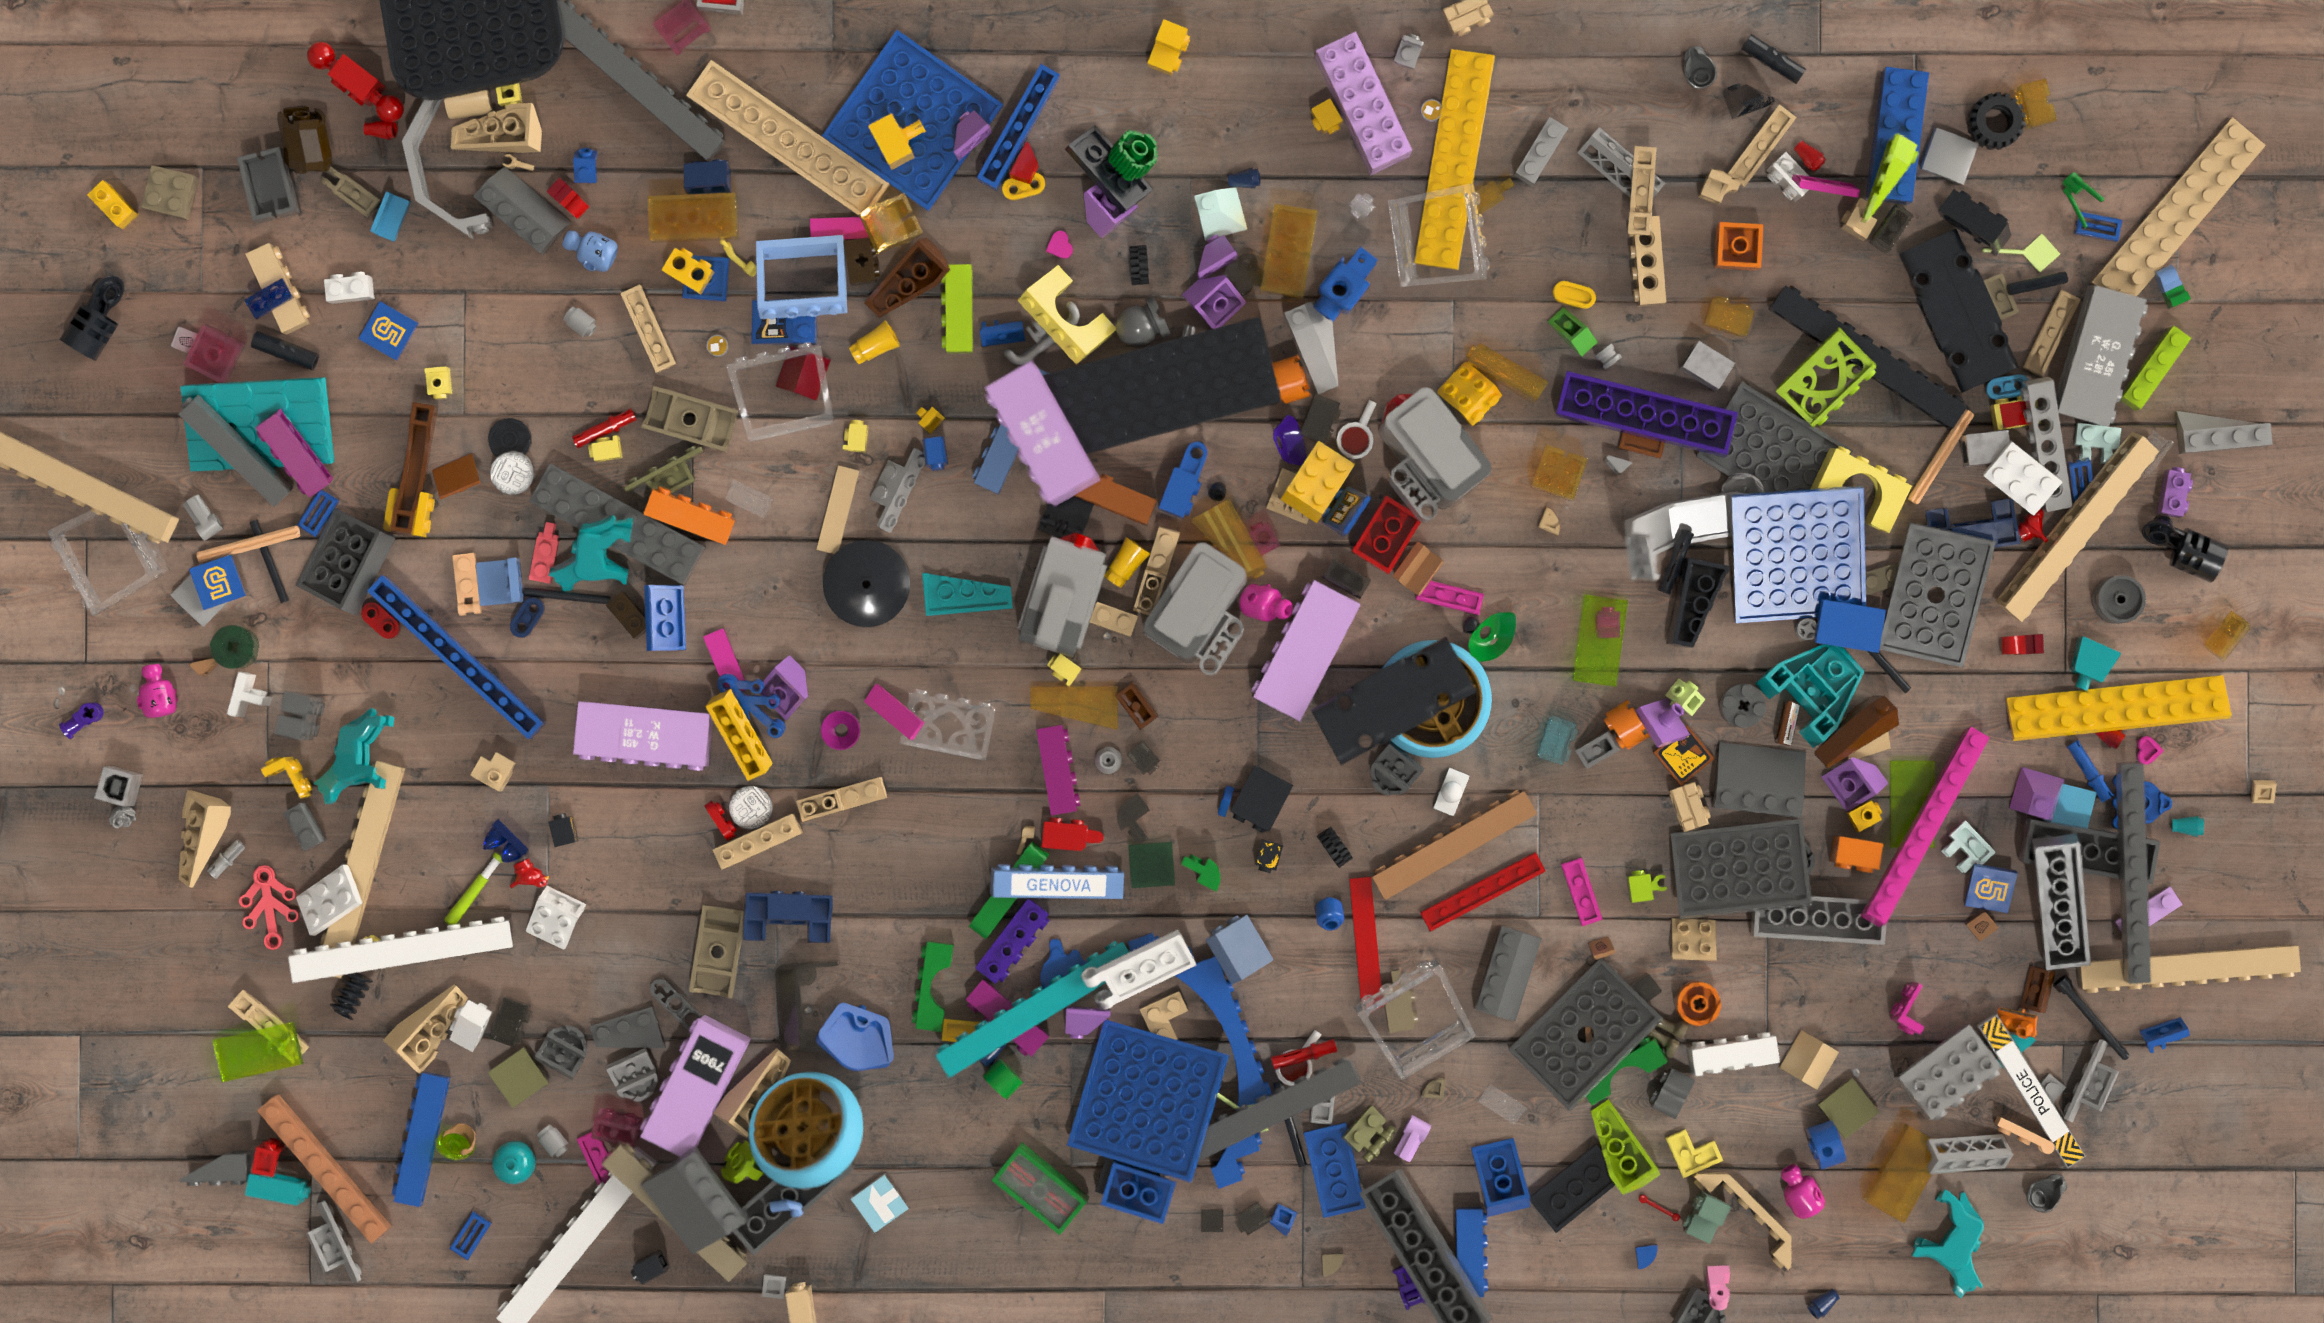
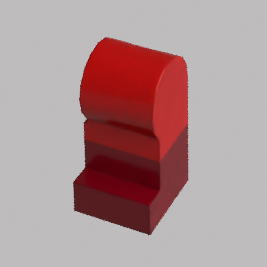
M560 177L546 191L577 219L589 208L581 197Z
M2043 634L2001 637L2002 655L2043 654Z

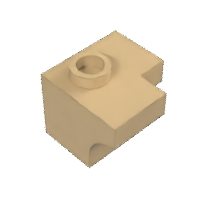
M1711 169L1706 176L1698 197L1719 205L1726 193H1736L1741 182L1732 179L1731 176L1721 170Z
M1859 198L1851 211L1847 210L1843 215L1841 229L1864 241L1868 238L1877 219L1871 216L1866 223L1861 222L1867 201Z
M498 752L494 754L491 761L481 756L470 776L497 791H503L513 774L512 770L516 763Z

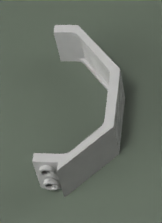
M424 100L402 140L415 201L475 240L473 232L484 234L488 233L490 228H494L493 220L487 214L456 219L430 200L419 146L442 100Z
M1728 492L1666 502L1625 520V539L1631 581L1637 578L1647 580L1660 578L1659 573H1656L1654 562L1657 561L1655 556L1676 545L1681 529L1694 533L1691 543L1732 536L1731 495L1746 493Z

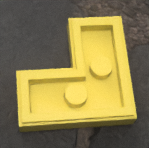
M1686 1129L1665 1137L1683 1178L1723 1161L1714 1140L1694 1148Z

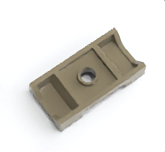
M653 386L651 402L641 428L727 453L739 411ZM687 413H693L696 416L694 424H685L684 416Z
M703 905L689 992L734 998L742 944V919L744 918V911ZM716 945L721 946L724 950L721 958H716L712 955V948Z

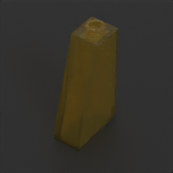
M1481 343L1477 347L1473 345L1466 355L1469 358L1467 363L1532 404L1538 400L1548 384L1546 380Z
M1230 499L1191 519L1193 525L1223 555L1244 568L1247 578L1252 576L1255 580L1265 574L1264 569L1267 566Z

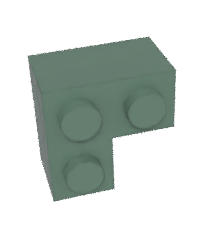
M1701 1191L1700 1195L1696 1194L1692 1202L1694 1209L1691 1215L1687 1214L1684 1219V1232L1710 1244L1718 1225H1723L1731 1206L1725 1201Z

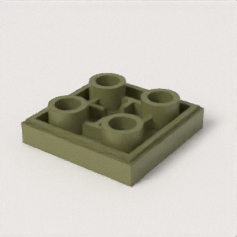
M525 1047L488 1072L512 1108L549 1083Z
M1852 1077L1817 1104L1828 1119L1833 1121L1836 1129L1844 1139H1847L1879 1113L1878 1109Z

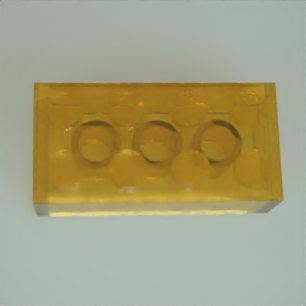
M736 193L648 196L649 240L652 243L739 239L738 196Z
M1274 204L1260 289L1261 293L1303 299L1317 210Z
M1904 1124L1862 1200L1905 1224L1932 1176L1927 1169V1165L1933 1157L1926 1145L1928 1139L1932 1138ZM1936 1146L1939 1153H1945V1149Z

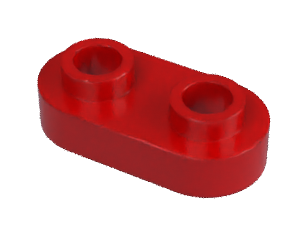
M368 603L362 608V619L380 636L386 639H393L399 635L401 630L400 623L381 605ZM371 609L375 610L376 612L373 618L369 616V611ZM387 624H390L392 626V630L390 632H386L385 626Z
M711 800L705 804L707 812L725 839L730 841L736 837L734 832L737 829L731 820L726 821L722 815L725 811L720 803H714Z

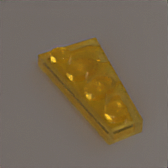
M1118 686L1030 687L1031 709L1118 730V699L1115 696L1118 693Z

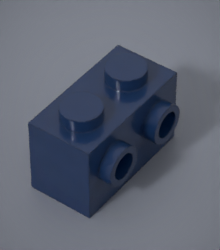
M727 160L693 161L689 164H684V189L687 196L696 197L731 193V169Z

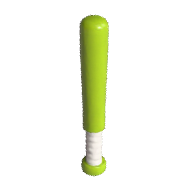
M494 852L492 855L493 859L489 865L476 877L444 918L446 924L452 925L459 922L482 888L489 881V876H491L498 864L505 861V857L498 852Z

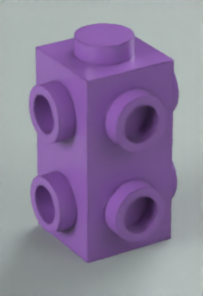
M2172 467V470L2164 471L2157 514L2179 518L2183 517L2184 513H2187L2189 501L2186 500L2187 493L2192 489L2193 480L2190 479V473H2185L2184 468Z

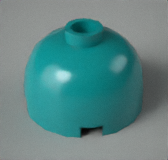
M521 1141L504 1143L495 1151L492 1157L494 1174L500 1181L506 1184L517 1185L523 1183L535 1171L536 1156L526 1143Z

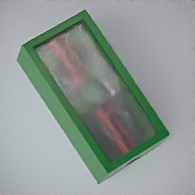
M1023 1142L1020 1143L992 1179L995 1184L1058 1235H1061L1089 1199L1086 1193Z

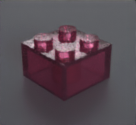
M208 324L202 325L183 365L219 383H225L228 381L246 343Z

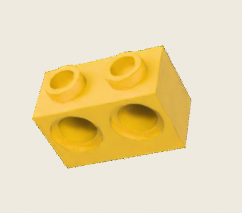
M104 180L87 194L107 217L121 229H124L139 215Z
M683 247L681 250L674 248L662 271L697 293L702 294L715 273L710 269L712 265L703 259H700L698 262L691 258L693 253ZM679 258L685 260V266L682 269H676L674 266L675 261ZM699 269L703 270L704 277L698 281L694 280L693 273Z

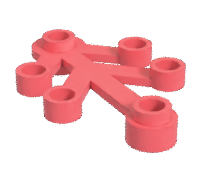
M262 865L255 869L253 873L254 883L247 893L240 897L239 903L244 908L252 906L254 903L253 897L260 889L262 890L263 897L250 915L243 919L242 924L246 929H253L257 925V919L265 909L268 934L264 938V944L268 949L275 950L282 946L283 938L277 932L274 908L283 914L289 922L298 921L300 913L296 909H290L272 896L271 887L280 892L286 901L294 900L297 892L294 888H287L275 879V872L270 866ZM263 872L268 874L267 880L261 878ZM288 890L293 892L292 898L286 896ZM244 897H248L250 899V903L248 905H245L243 903ZM295 912L296 919H290L289 914ZM248 918L253 920L251 927L246 924ZM272 937H276L278 939V943L276 945L271 943Z

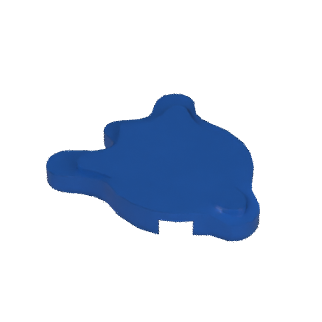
M2115 775L2112 779V783L2117 788ZM2144 781L2145 824L2154 822L2164 811L2171 809L2172 800L2160 792L2155 784ZM2115 797L2111 803L2116 810V815L2112 819L2111 824L2113 828L2118 829L2117 797Z
M1052 939L1049 944V959L1044 963L1040 973L1043 989L1051 985L1049 981L1058 975H1061L1063 978L1069 974L1068 969L1078 963L1080 966H1083L1088 961L1083 960L1080 952L1076 949L1066 955L1061 941Z

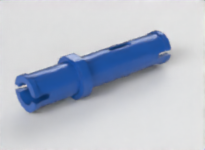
M2076 740L2069 744L2066 748L2070 751L2089 781L2087 782L2089 787L2092 786L2094 791L2097 792L2096 794L2101 803L2111 798L2113 793H2111L2104 782L2103 774H2099L2080 741Z

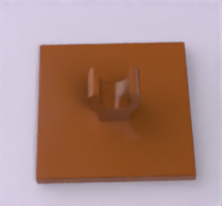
M472 453L432 470L440 500L455 493L468 490L467 488L481 483Z

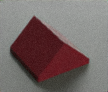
M789 346L775 387L817 401L831 360L808 350Z

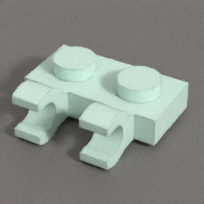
M2077 423L2074 446H2080L2079 460L2083 461L2085 458L2091 460V448L2102 449L2100 464H2106L2113 455V450H2117L2120 446L2121 428Z
M1963 821L1948 835L1953 841L1941 850L1946 857H1951L1960 848L1968 856L1956 866L1961 873H1966L1973 864L1983 865L1996 853L1967 821Z

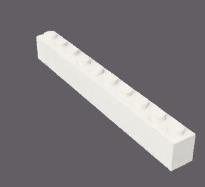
M504 917L491 918L490 923L482 924V920L469 922V926L461 927L460 924L448 925L446 930L440 931L438 927L425 929L426 933L417 934L416 931L404 932L403 937L395 938L394 934L381 936L382 940L373 941L372 938L360 939L359 944L351 945L350 941L337 943L338 947L329 948L328 945H321L315 947L316 951L307 952L306 948L293 950V954L289 955L292 981H306L513 947L509 920H504Z
M636 1146L634 1154L639 1159L642 1157L651 1164L652 1167L650 1169L652 1170L657 1161ZM611 1172L608 1174L611 1178L607 1183L601 1182L594 1192L597 1195L591 1201L588 1198L580 1208L583 1211L578 1218L574 1216L566 1225L569 1228L564 1235L560 1233L553 1241L555 1247L551 1252L546 1250L539 1260L542 1263L538 1268L532 1267L525 1277L528 1280L523 1286L519 1284L511 1293L514 1296L509 1303L505 1301L497 1310L500 1314L496 1319L501 1323H528L631 1196L632 1192Z

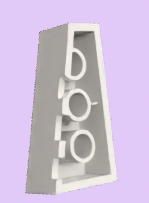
M1770 1032L1757 1033L1755 1038H1748V1035L1736 1036L1734 1041H1727V1038L1714 1039L1712 1044L1698 1041L1693 1042L1691 1047H1687L1690 1073L1694 1076H1701L1704 1071L1706 1073H1719L1726 1068L1728 1070H1738L1745 1068L1747 1065L1749 1067L1780 1063L1776 1036L1770 1035Z

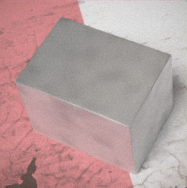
M1698 341L1694 344L1679 370L1715 392L1720 389L1735 363Z
M2008 430L1962 436L1960 443L1963 467L1991 464L2010 442Z
M104 766L95 798L124 807L134 806L143 774L115 766Z

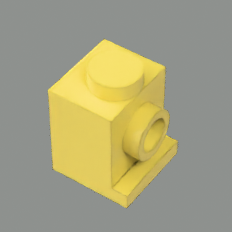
M519 83L496 88L498 104L500 106L522 103ZM512 90L514 95L508 98L506 93Z
M446 366L424 368L427 394L429 396H433V399H446V395L452 394L450 368ZM436 379H440L441 385L439 387L434 386V381Z
M851 420L849 429L845 428L844 441H847L848 445H843L844 451L866 453L868 426L863 425L864 421Z
M617 435L613 436L611 441L610 437L599 438L597 443L588 445L590 458L594 457L596 462L623 458L620 437Z
M1062 654L1058 657L1054 655L1047 664L1048 667L1054 670L1052 675L1061 681L1064 678L1068 680L1066 685L1069 687L1082 670Z

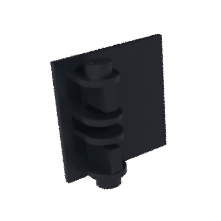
M1073 496L1056 506L1048 503L1038 530L1059 538L1072 533L1083 535L1094 504Z

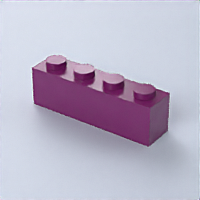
M281 409L256 426L258 437L263 442H267L271 448V454L277 460L280 459L284 465L285 472L288 476H293L302 494H306L310 498L334 479Z
M1063 725L1036 729L1051 815L1075 812L1077 811V806L1081 805L1079 793L1074 794L1073 785H1077L1075 772L1070 771L1069 764L1073 763L1071 750L1067 751L1066 742L1070 741L1068 729H1063Z
M985 979L966 998L969 1002L967 1006L975 1013L981 1012L985 1016L983 1020H986L987 1024L995 1019L993 1015L1002 1009L1007 1012L1013 1008L1012 1002ZM1035 1025L1014 1038L1013 1041L1018 1045L1016 1049L1024 1056L1029 1054L1032 1057L1048 1039L1049 1035L1038 1025Z

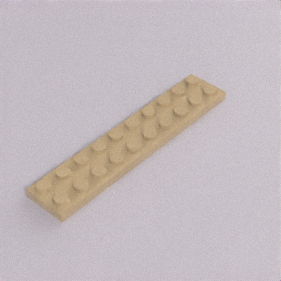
M712 60L686 95L864 220L869 216L890 185Z
M2232 117L2090 283L2137 297L2156 275L2155 271L2162 268L2266 145Z

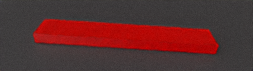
M1534 852L1421 911L1420 914L1429 932L1546 871L1537 853Z
M1371 877L1350 878L1361 1009L1383 1007L1372 881Z

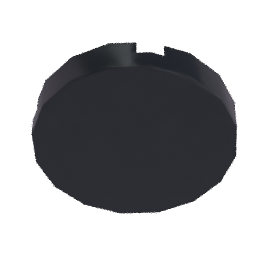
M514 418L503 419L496 422L490 429L488 435L489 447L496 457L508 451H516L526 455L532 445V435L529 428L522 421Z

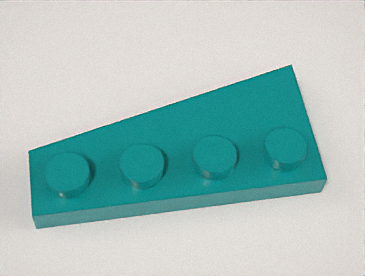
M922 573L926 616L1013 609L1010 586Z

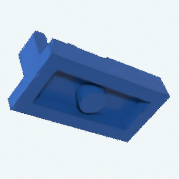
M994 320V326L986 327L985 321L981 323L980 337L982 347L1025 341L1022 321L999 325L998 320Z
M2181 1017L2140 1030V1035L2146 1042L2150 1053H2154L2153 1048L2160 1045L2163 1050L2166 1048L2167 1042L2178 1041L2190 1036L2189 1029Z

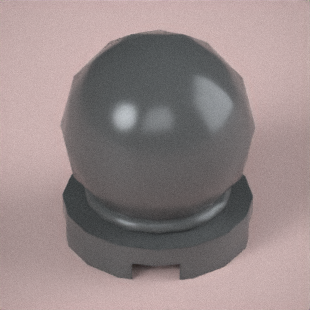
M1154 296L1145 299L1147 303L1145 306H1129L1119 314L1116 320L1117 336L1125 345L1134 348L1145 347L1154 341L1157 334H1161L1162 338L1171 335L1164 318L1159 319L1157 315L1160 311Z

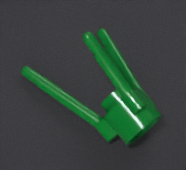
M2073 172L2063 181L2062 184L2065 189L2062 192L2068 197L2083 227L2087 228V223L2072 193L2077 195L2084 189L2099 202H2103L2105 199L2086 184L2076 172Z

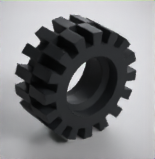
M1147 245L1129 246L1132 285L1149 284Z
M1331 826L1317 835V838L1338 868L1353 859Z

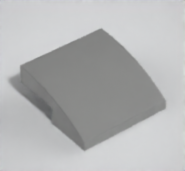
M1934 128L1920 169L1937 177L1946 178L1956 184L1964 185L1978 144L1956 134Z
M191 574L170 594L203 627L226 605L224 603L203 610Z

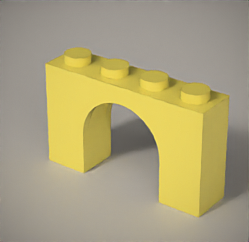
M1057 265L1029 287L1017 301L1077 365L1108 340L1116 331V327L1103 313L1086 326H1074L1061 318L1055 307V298L1063 293L1073 280Z
M1841 446L1830 448L1810 489L1842 487L1843 483L1850 476L1857 473L1866 475L1874 484L1875 500L1864 522L1881 532L1890 533L1912 486L1906 483V478L1897 474L1893 477L1887 474L1888 470L1879 465L1873 467L1868 464V459L1858 455L1855 458L1849 455L1851 451Z

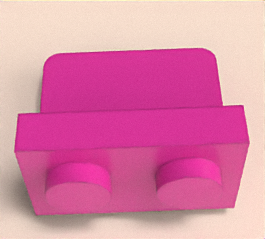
M1913 981L1905 985L1901 992V995H1903L1899 1003L1896 1002L1890 1011V1014H1892L1890 1019L1899 1024L1897 1028L1911 1035L1914 1033L1921 1034L1925 1028L1906 1016L1923 986Z

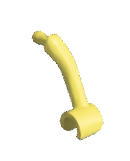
M724 239L720 240V244L723 245L728 257L738 264L749 276L753 277L757 273V266L751 260L747 264L734 253L729 242H725Z

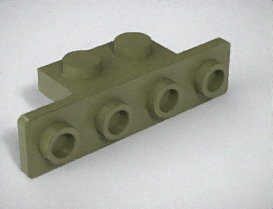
M696 445L684 451L686 455L680 458L674 456L665 461V466L661 468L655 466L646 471V476L640 479L637 476L627 481L628 485L624 487L625 491L630 492L647 483L651 492L653 488L658 489V486L670 490V494L677 492L696 481L686 462L704 453V449L702 447L697 448Z

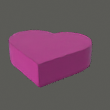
M1064 231L1055 232L1046 252L1061 259L1070 258L1073 254V248L1068 243V235Z
M2143 736L2137 741L2136 745L2139 751L2136 754V758L2143 765L2152 763L2164 752L2151 737Z

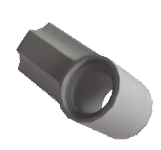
M199 494L191 497L183 504L195 523L196 531L204 541L224 529L220 520L214 513H211Z

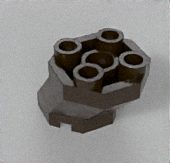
M307 106L286 107L283 109V114L281 111L278 112L277 120L284 150V162L288 167L294 168V172L298 174H305L307 171L312 170L319 172L328 171L329 165L332 164V153L325 125V114L317 108H314V112L309 111Z

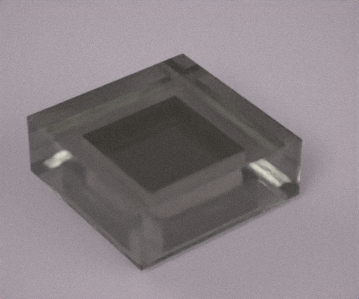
M1202 1209L1201 1232H1223V1209Z

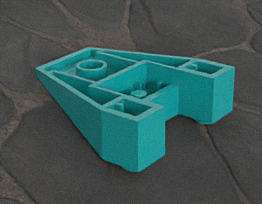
M1822 644L1778 663L1755 682V685L1768 699L1779 694L1784 688L1812 717L1799 733L1814 748L1823 743L1838 728L1864 674V670L1843 647Z

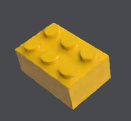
M1318 441L1280 500L1315 523H1318L1355 464Z

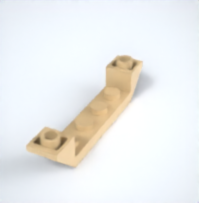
M1697 1172L1692 1175L1696 1179L1693 1183L1700 1190L1704 1191L1707 1189L1710 1193L1723 1181L1724 1183L1721 1186L1730 1195L1734 1192L1739 1197L1737 1202L1744 1209L1751 1208L1755 1212L1753 1217L1761 1225L1766 1223L1771 1228L1768 1232L1777 1241L1780 1238L1782 1239L1770 1251L1774 1256L1771 1260L1780 1269L1783 1266L1788 1270L1791 1268V1235L1727 1172Z

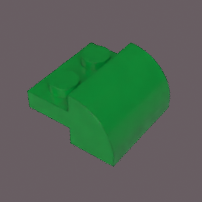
M1190 854L1189 857L1184 856L1181 865L1199 873L1196 881L1217 892L1221 876L1216 863L1208 857L1203 865L1201 864L1202 859L1193 854Z

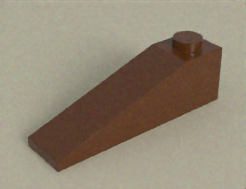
M927 237L918 240L864 304L881 318L934 288L950 271L943 253Z
M1885 695L1871 696L1851 710L1839 724L1838 728L1814 752L1815 756L1829 768L1899 725L1898 709Z

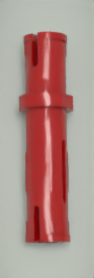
M630 408L616 416H609L608 420L572 436V439L579 449L613 431H620V428L637 421Z
M1334 1039L1319 1044L1311 1043L1309 1047L1272 1056L1271 1060L1274 1070L1307 1060H1318L1319 1057L1336 1053L1337 1047Z

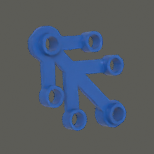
M723 674L719 677L717 681L719 691L722 693L729 689L732 690L749 722L750 711L767 727V733L771 737L779 738L786 730L785 723L780 719L772 720L757 706L767 705L768 708L775 709L780 704L779 696L776 694L769 696L745 695L740 690L750 689L751 692L759 694L764 689V682L762 680H738L733 674ZM724 683H729L730 688L726 687ZM754 684H758L760 689H756ZM770 699H774L776 704H772ZM772 728H776L778 733L774 732Z

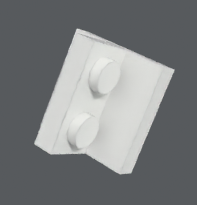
M238 672L227 715L245 717L249 702L262 706L271 705L272 697L266 696V691L252 689L256 677L255 674Z

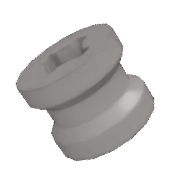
M1612 343L1594 356L1603 363L1602 367L1604 370L1622 358L1620 353L1615 352Z
M1809 618L1798 621L1795 625L1797 637L1801 640L1815 638L1816 621Z

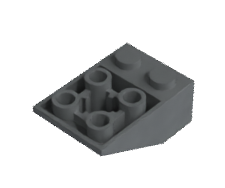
M236 1150L226 1153L182 1177L180 1182H187V1186H198L200 1183L209 1182V1185H222V1183L231 1181V1185H242L248 1181V1176L252 1171L255 1150Z

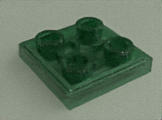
M1172 842L1129 845L1132 888L1175 885Z

